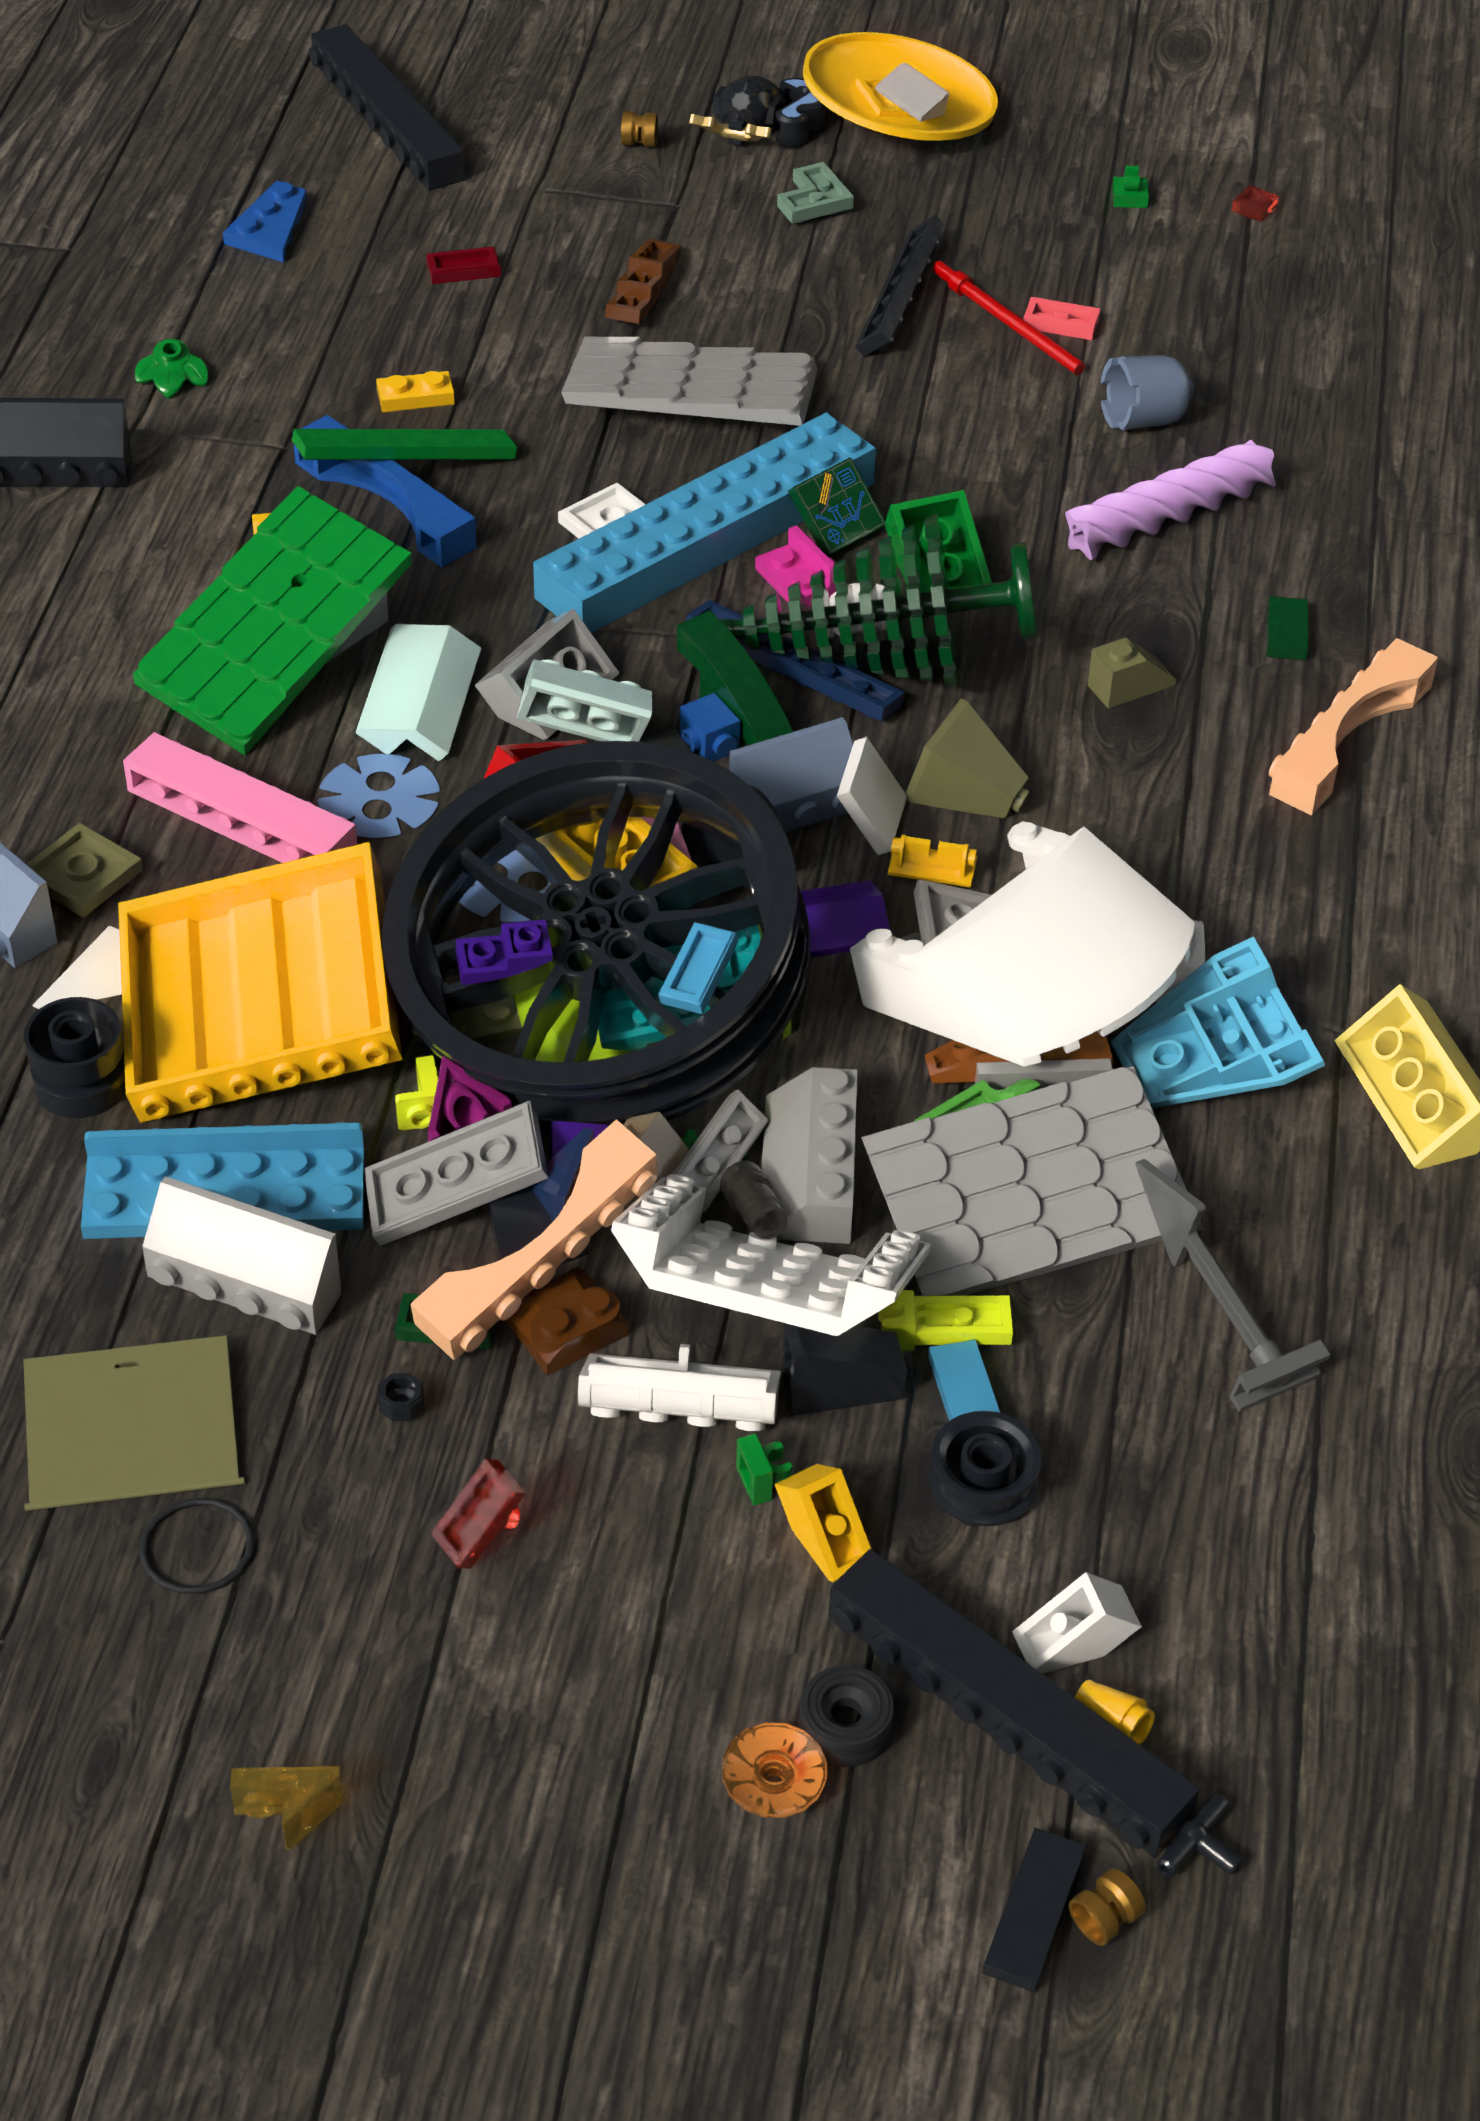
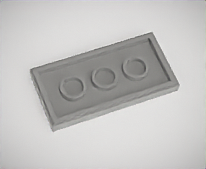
M531 1101L512 1107L364 1168L372 1235L379 1246H382L548 1179L537 1110Z

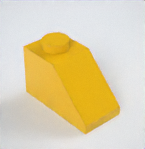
M815 1464L775 1484L792 1531L829 1581L834 1582L838 1580L860 1557L871 1549L840 1468Z

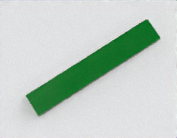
M294 429L292 437L293 443L305 460L515 459L517 446L504 429Z

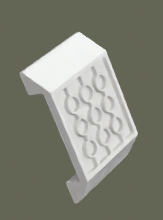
M670 1174L666 1178L662 1177L653 1187L648 1189L613 1221L611 1229L649 1289L834 1336L842 1334L894 1303L931 1249V1243L920 1241L919 1235L909 1231L894 1230L892 1234H884L866 1259L850 1254H843L838 1258L822 1254V1249L812 1244L796 1243L794 1246L776 1242L777 1238L768 1233L751 1232L749 1235L734 1232L729 1224L719 1221H706L702 1224L700 1220L707 1188L694 1185L693 1179L677 1174Z

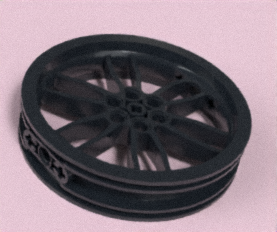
M600 741L549 750L515 762L470 787L454 799L429 823L408 851L389 891L382 931L383 955L388 978L394 994L407 1016L411 1032L422 1056H434L437 1073L440 1071L442 1056H445L465 1069L464 1072L470 1078L493 1087L507 1096L512 1102V1107L531 1101L537 1110L541 1134L550 1135V1124L552 1121L611 1125L617 1119L623 1125L631 1117L658 1111L666 1121H669L706 1104L725 1092L762 1060L787 1027L803 993L811 951L809 919L804 899L798 886L792 850L780 822L763 798L741 778L709 759L682 749L637 741ZM628 817L655 818L647 838L624 870L615 869L616 853ZM604 819L598 832L591 875L584 880H572L546 847L536 840L545 834L567 826ZM677 822L706 831L727 842L743 854L742 858L695 868L649 887L664 862ZM514 850H517L546 876L551 886L544 893L538 892L506 878L492 866ZM478 881L508 908L532 921L546 920L553 958L552 961L510 977L462 985L461 981L448 985L444 974L449 973V969L458 968L456 939L501 935V926L478 930L441 944H437L453 909L469 888ZM745 885V888L750 887L752 895H749L747 900L703 909L685 910L704 899ZM694 922L732 932H738L763 923L765 929L763 937L744 973L727 993L717 986L708 1003L711 1009L688 1026L683 1025L654 999L644 986L652 976L662 981L666 980L677 955L664 949V947L683 945ZM544 983L529 1008L513 1056L485 1047L462 1034L454 1027L451 1012L501 1001ZM622 989L648 1022L667 1037L647 1047L626 1054L588 1061L597 1039L604 994L610 990ZM572 999L580 1001L578 1019L564 1062L536 1061L535 1059L547 1033Z

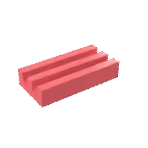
M1031 297L1024 320L1041 332L1092 340L1099 321L1100 308Z

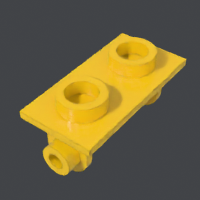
M902 834L901 838L893 837L891 845L892 857L888 875L971 888L977 861V850L969 849V844L961 845L939 841L938 850L930 849L931 840L909 837Z

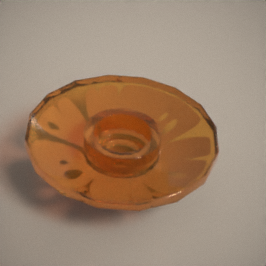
M765 1722L746 1728L731 1740L722 1758V1781L729 1796L744 1810L765 1818H786L805 1811L819 1798L827 1780V1760L819 1743L804 1730L787 1723ZM775 1775L780 1777L782 1781L770 1782L765 1780V1778Z

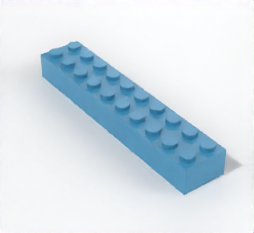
M824 413L534 561V598L556 616L574 609L592 633L788 530L790 527L803 522L798 509L788 493V490L797 484L851 457L867 487L873 485L876 448L831 415Z

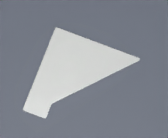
M108 926L33 1004V1007L40 1009L50 1002L68 997H87L98 1000L121 995L119 929Z

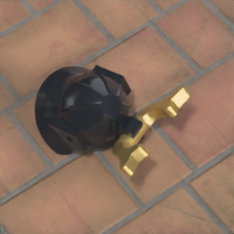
M746 76L734 82H729L727 87L720 86L715 94L712 114L715 115L716 119L721 120V124L715 122V118L695 114L690 115L689 124L704 128L711 133L721 135V137L729 138V144L741 146L743 141H759L761 138H770L771 128L780 130V122L776 119V112L785 107L786 102L780 89L770 80L759 76Z

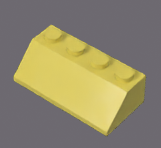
M1399 984L1334 1041L1415 1168L1419 1170L1476 1155L1480 1151V1080L1428 1001Z

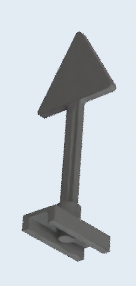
M1146 1159L1137 1161L1135 1163L1171 1264L1174 1267L1182 1264L1187 1252H1189L1192 1262L1251 1351L1250 1358L1256 1367L1239 1375L1229 1396L1238 1412L1319 1378L1321 1372L1316 1365L1328 1360L1331 1355L1321 1339L1283 1355L1275 1341L1268 1339L1209 1247L1198 1236L1197 1229L1204 1215L1205 1205Z

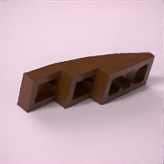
M648 239L629 257L628 271L618 279L617 293L606 303L605 318L639 324L650 312L661 295L680 256L682 245Z

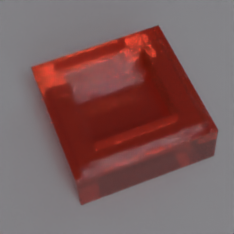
M1249 185L1233 200L1231 211L1262 222L1277 207L1279 196Z

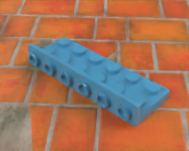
M339 1122L330 1124L154 1128L144 1130L88 1131L85 1133L84 1142L87 1164L81 1219L83 1239L145 1237L160 1182L165 1176L326 1231L364 1230L365 1147L361 1123Z

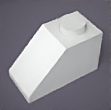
M1085 1572L1012 1632L1025 1661L1044 1674L1103 1657L1142 1626L1122 1585Z

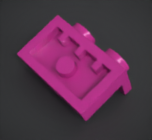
M797 525L790 527L788 530V545L755 558V569L787 603L789 600L788 586L800 581L806 608L812 606L811 599L813 596L810 578L812 574L823 570L825 574L826 590L828 589L829 599L836 592V587L833 583L834 560L827 557L816 546L814 540L807 536Z

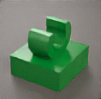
M1125 166L1124 177L1113 176V207L1147 208L1149 198L1147 178L1138 176L1139 166Z
M756 1433L737 1439L736 1469L753 1506L772 1501V1485L792 1476L793 1470L791 1462L782 1465L771 1463L783 1459L784 1447L782 1442H771L762 1448Z

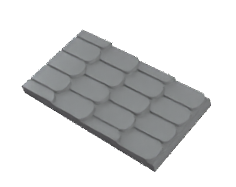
M584 337L576 355L577 358L573 362L561 393L566 404L801 426L805 421L818 368L815 359L810 358L806 353L756 352L755 348L695 347L689 342H641L640 337Z
M1134 1066L1128 1068L1120 1067L1070 1083H1066V1081L995 1103L979 1104L933 1119L927 1117L861 1137L897 1230L913 1232L920 1236V1241L931 1243L930 1253L914 1274L923 1296H965L1163 1241L1135 1163L1137 1161L1146 1159L1187 1190ZM1201 1222L1198 1226L1197 1231L1204 1230Z

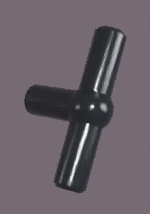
M1212 1794L1192 1820H1187L1180 1826L1178 1837L1157 1861L1158 1869L1163 1875L1174 1876L1194 1850L1200 1852L1228 1874L1236 1872L1242 1863V1857L1209 1834L1229 1809L1228 1801L1224 1796Z

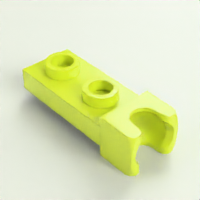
M903 1290L894 1303L878 1312V1319L882 1322L881 1330L897 1333L901 1351H914L915 1345H944L974 1339L977 1345L1012 1344L1013 1328L1009 1295L914 1296L913 1290Z

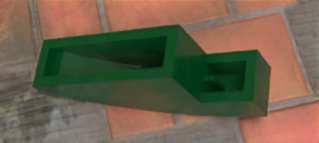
M710 610L677 625V650L700 671L699 699L715 693L740 720V748L793 732L786 715L758 667L728 628Z

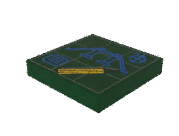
M851 457L788 490L815 543L826 556L885 526V520Z

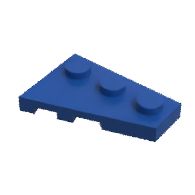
M274 182L223 232L224 244L284 263L287 245H291L293 239V229L295 225L299 224L307 202L306 189L293 186L287 182Z

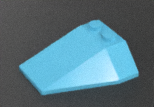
M1254 937L1213 955L1110 1041L1122 1067L1134 1066L1151 1108L1281 1086L1325 1066L1307 1030H1301L1279 991L1271 966Z

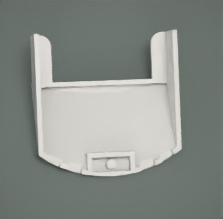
M1022 821L1014 825L1008 833L1009 846L1013 850L1023 853L1026 870L925 946L919 940L905 941L893 937L888 929H876L869 932L866 938L850 948L863 1005L869 1009L1024 1067L1040 1063L1041 1053L1062 1046L1066 1053L1080 1048L1079 1039L1096 1031L1104 1037L1146 1010L1176 980L1175 970L1181 962L1187 963L1191 955L1189 947L1191 940H1195L1196 937L1195 922L1084 826L1069 836L1063 832L1053 831L1030 822Z

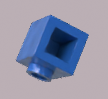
M715 693L680 706V736L692 752L714 762L729 756L730 751L740 748V720Z

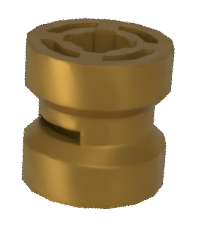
M623 111L621 125L622 145L632 146L635 143H643L645 147H656L658 113L647 112L642 116L637 115L633 111Z
M1111 1868L1097 1879L1096 1888L1092 1891L1084 1890L1069 1902V1910L1080 1931L1096 1945L1103 1946L1118 1935L1121 1924H1130L1144 1914L1146 1904L1136 1884L1119 1869Z

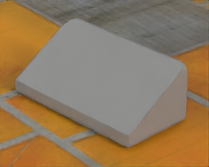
M902 63L876 85L875 89L920 122L944 115L949 97L948 91L907 63Z

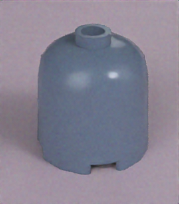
M1166 355L1110 358L1104 366L1101 376V384H1107V400L1101 401L1105 420L1110 428H1120L1123 431L1165 426L1179 421L1186 413L1194 392L1192 380L1189 378L1183 364L1177 359Z

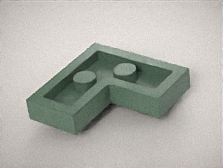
M824 162L793 169V182L799 189L777 194V207L792 224L803 223L809 219L834 215L841 211L852 209L854 196Z

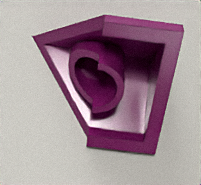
M442 1056L428 1128V1142L512 1108V1102L507 1096L493 1087L470 1078L464 1072L465 1069Z

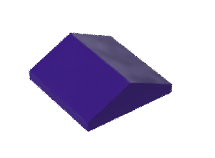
M871 880L801 891L809 919L811 937L810 958L850 952V948L866 938L869 932L876 929L890 930L883 895Z

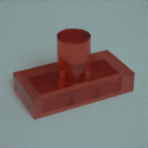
M485 1458L433 1529L431 1535L457 1568L471 1569L499 1530L510 1531L518 1525L520 1511L517 1505L526 1493L498 1459Z

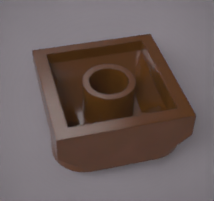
M580 1267L550 1280L541 1289L534 1288L522 1299L518 1310L505 1320L547 1376L629 1335V1323L620 1313V1304L617 1296L608 1289L598 1287Z

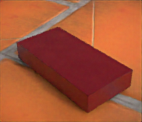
M493 246L426 254V264L432 284L501 277L500 262L496 249Z

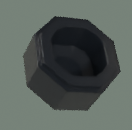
M411 1373L390 1374L378 1384L379 1412L391 1421H411L424 1410L423 1382Z

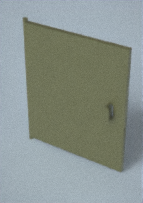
M227 1335L23 1359L29 1503L24 1504L25 1511L244 1484V1477H239Z

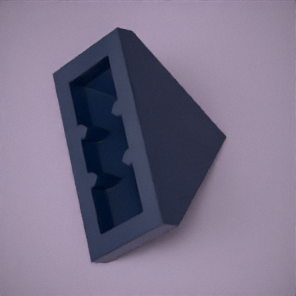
M582 1129L546 1163L548 1179L530 1185L553 1221L558 1217L573 1192L580 1172L583 1149L594 1140L593 1129Z

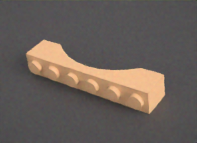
M1398 638L1386 650L1380 649L1375 655L1372 664L1365 671L1360 670L1356 674L1352 685L1346 691L1341 690L1336 695L1332 706L1325 713L1322 711L1318 713L1309 730L1305 734L1299 733L1296 736L1291 748L1284 756L1279 754L1275 758L1269 770V776L1272 777L1269 795L1312 816L1333 792L1338 768L1336 748L1344 737L1357 726L1374 717L1392 711L1413 708L1432 688L1438 657Z
M616 1119L583 1149L580 1172L573 1192L558 1217L547 1229L521 1250L497 1262L470 1270L444 1273L410 1304L415 1325L454 1361L463 1352L475 1350L485 1339L487 1331L500 1319L504 1321L510 1318L518 1310L522 1299L534 1288L541 1289L552 1279L556 1268L568 1257L575 1258L587 1247L590 1237L602 1226H611L613 1221L622 1214L624 1206L636 1195L641 1197L648 1189L654 1186L658 1176L656 1153Z

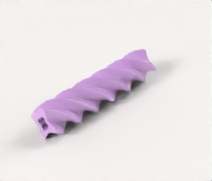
M1249 440L1245 444L1228 447L1215 456L1195 460L1184 468L1169 470L1154 480L1136 483L1123 492L1105 495L1092 504L1068 510L1065 513L1070 529L1068 546L1071 550H1081L1089 560H1094L1105 542L1123 548L1128 545L1136 530L1156 535L1166 518L1187 523L1197 506L1217 511L1227 494L1247 499L1257 482H1263L1275 487L1276 483L1271 467L1274 452L1272 449L1256 445L1252 440Z

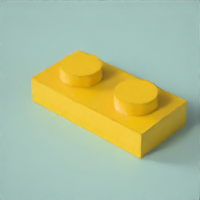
M429 371L425 374L393 375L388 378L376 379L377 393L382 412L454 405V391L449 371Z

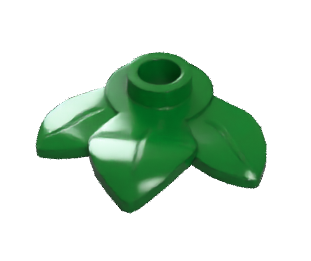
M165 339L155 345L153 354L138 362L135 367L136 383L154 381L157 389L167 399H171L180 390L185 381L197 386H206L208 370L202 359L189 354V349L185 343L177 339Z

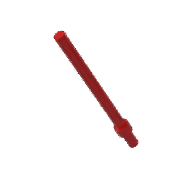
M941 260L933 265L932 272L946 281L949 289L959 296L965 295L1073 374L1079 375L1083 372L1085 363L974 285L973 279L960 270H953Z

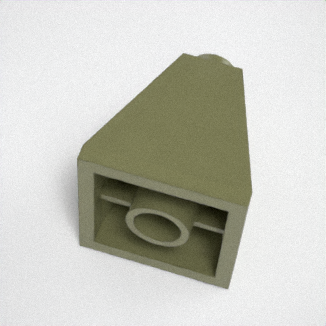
M961 698L924 746L905 793L907 795L906 801L949 810L1006 818L1011 810L1019 813L1028 799L1030 791L1024 787L1029 777L972 706Z

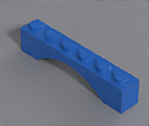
M326 415L301 429L348 428L329 415ZM294 444L295 463L318 480L358 486L374 492L394 504L411 523L416 536L417 550L441 568L477 548L475 517L470 512L453 503L444 494L439 493L423 482L420 477L413 475L400 466L395 460H305Z

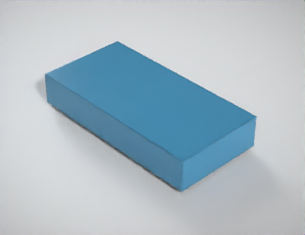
M694 922L658 994L661 1004L703 1014L738 944L736 932Z
M975 1339L929 1347L928 1359L949 1421L959 1415L974 1411L1000 1413Z

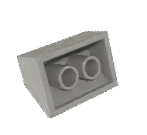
M571 609L542 625L476 683L475 687L498 718L545 740L557 730L517 719L526 677L533 659L539 661L553 660L559 662L565 668L576 671H594L600 674L602 678L609 680L614 679L619 672L576 611Z

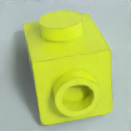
M433 1055L415 1058L418 1091L401 1093L395 1096L398 1129L401 1131L429 1127L439 1077Z

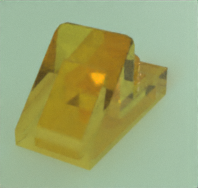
M340 1766L232 1768L230 1789L235 1815L266 1818L273 1814H283L282 1828L286 1850L294 1847L343 1803Z

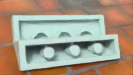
M395 624L389 632L355 733L385 754H390L407 739L437 761L443 759L449 753L481 647L450 625Z

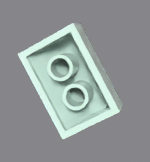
M533 659L526 677L517 719L597 741L639 742L651 718L652 691L642 689L640 685L634 682H616L602 678L600 674L594 671H576L565 668L562 664L553 660L539 661Z

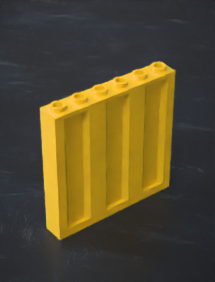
M370 842L118 903L126 1096L140 1123L402 1060L395 994L388 978L383 955L382 931L385 903L381 870Z

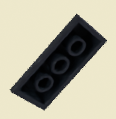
M0 398V487H128L132 453L124 399Z

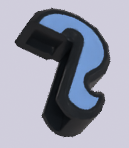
M788 78L780 82L779 89L785 98L786 106L776 112V119L780 122V130L775 133V139L784 147L794 148L808 141V134L818 132L825 127L828 122V108L811 93L804 79Z

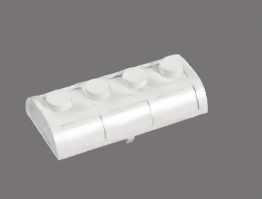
M689 1344L680 1345L679 1361L590 1353L579 1374L578 1405L591 1407V1414L598 1417H617L620 1415V1410L639 1412V1418L649 1422H664L668 1420V1415L688 1416L687 1422L695 1426H714L717 1419L736 1421V1427L741 1430L761 1431L765 1429V1424H775L781 1371L690 1363Z

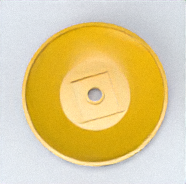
M845 33L819 41L811 47L805 56L803 78L811 93L836 114L877 132L915 140L942 141L960 139L984 130L990 125L996 114L998 105L997 93L987 77L963 58L924 41L887 33ZM907 63L948 91L949 97L945 113L942 116L920 122L875 90L876 85L900 64Z

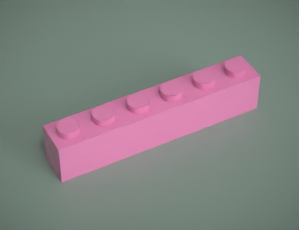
M155 732L123 760L127 790L279 862L284 863L357 845L356 825L346 818L334 815L309 801L299 799L280 790L276 786L264 783L243 771L231 768L208 755L196 752L175 740H170Z

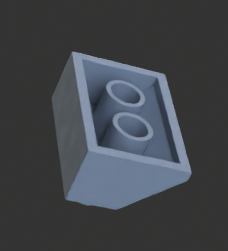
M841 717L730 751L729 771L741 778L749 786L758 788L769 799L779 816L785 833L848 814L837 798L853 747L847 723Z
M0 843V957L2 956L16 969L58 944L47 882Z

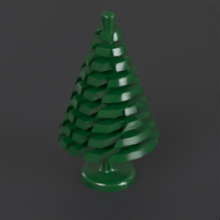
M937 513L925 519V539H927L928 571L932 575L931 592L925 591L923 573L920 574L921 556L919 544H916V529L914 525H911L902 530L904 574L908 579L907 596H902L900 578H897L896 575L898 565L895 548L892 546V537L889 536L879 541L880 575L884 582L883 599L878 600L876 581L873 582L872 576L874 569L871 554L867 547L856 553L857 581L860 584L859 602L854 603L852 585H849L850 573L846 559H843L833 564V583L836 587V605L830 606L829 593L825 586V574L823 570L812 574L810 578L813 596L811 599L812 610H806L801 582L798 581L788 586L789 613H782L780 598L776 592L765 599L766 618H758L756 604L754 603L743 609V619L733 620V618L720 620L737 640L746 639L747 646L750 649L761 651V634H768L772 652L786 655L785 633L792 632L797 657L811 660L809 630L815 629L817 645L820 648V659L823 663L835 665L836 659L833 644V628L839 627L841 645L844 646L843 657L845 664L849 668L859 670L860 647L857 644L856 636L858 634L857 625L862 624L864 641L868 644L867 657L870 670L873 673L883 675L885 674L884 645L883 641H881L880 632L882 629L881 621H886L888 640L892 642L891 657L896 677L909 679L907 637L904 636L905 618H910L912 638L916 640L914 651L917 668L920 669V680L934 684V667H932L931 660L933 654L931 632L928 633L927 628L929 616L934 615L936 635L940 637L938 649L941 666L944 667V682L946 686L958 689L959 676L958 664L955 659L954 628L952 629L951 627L952 613L1011 605L1017 609L1021 635L1026 639L1037 638L1026 542L1016 543L1011 548L1013 576L1009 581L949 589L947 569L944 570L945 554L943 541L940 540V524Z

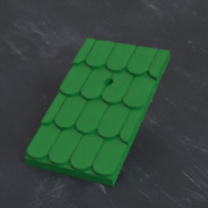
M297 486L257 527V533L223 566L222 573L174 621V627L140 660L138 669L133 673L134 684L246 756L327 662L389 621L387 592L412 564L411 552L399 545L396 546L394 542L374 530L368 529L367 526L342 511L339 512L337 508L315 495L312 496L310 492Z

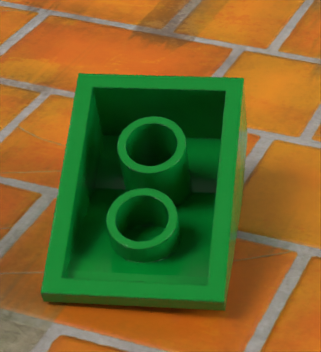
M964 490L890 505L884 525L888 537H892V546L895 548L897 565L907 586L908 579L905 577L903 564L904 546L902 530L911 525H914L916 529V544H919L921 556L920 574L923 573L925 591L931 592L932 575L928 571L927 539H925V519L936 513L940 524V540L943 541L945 554L944 570L947 569L949 589L992 583Z

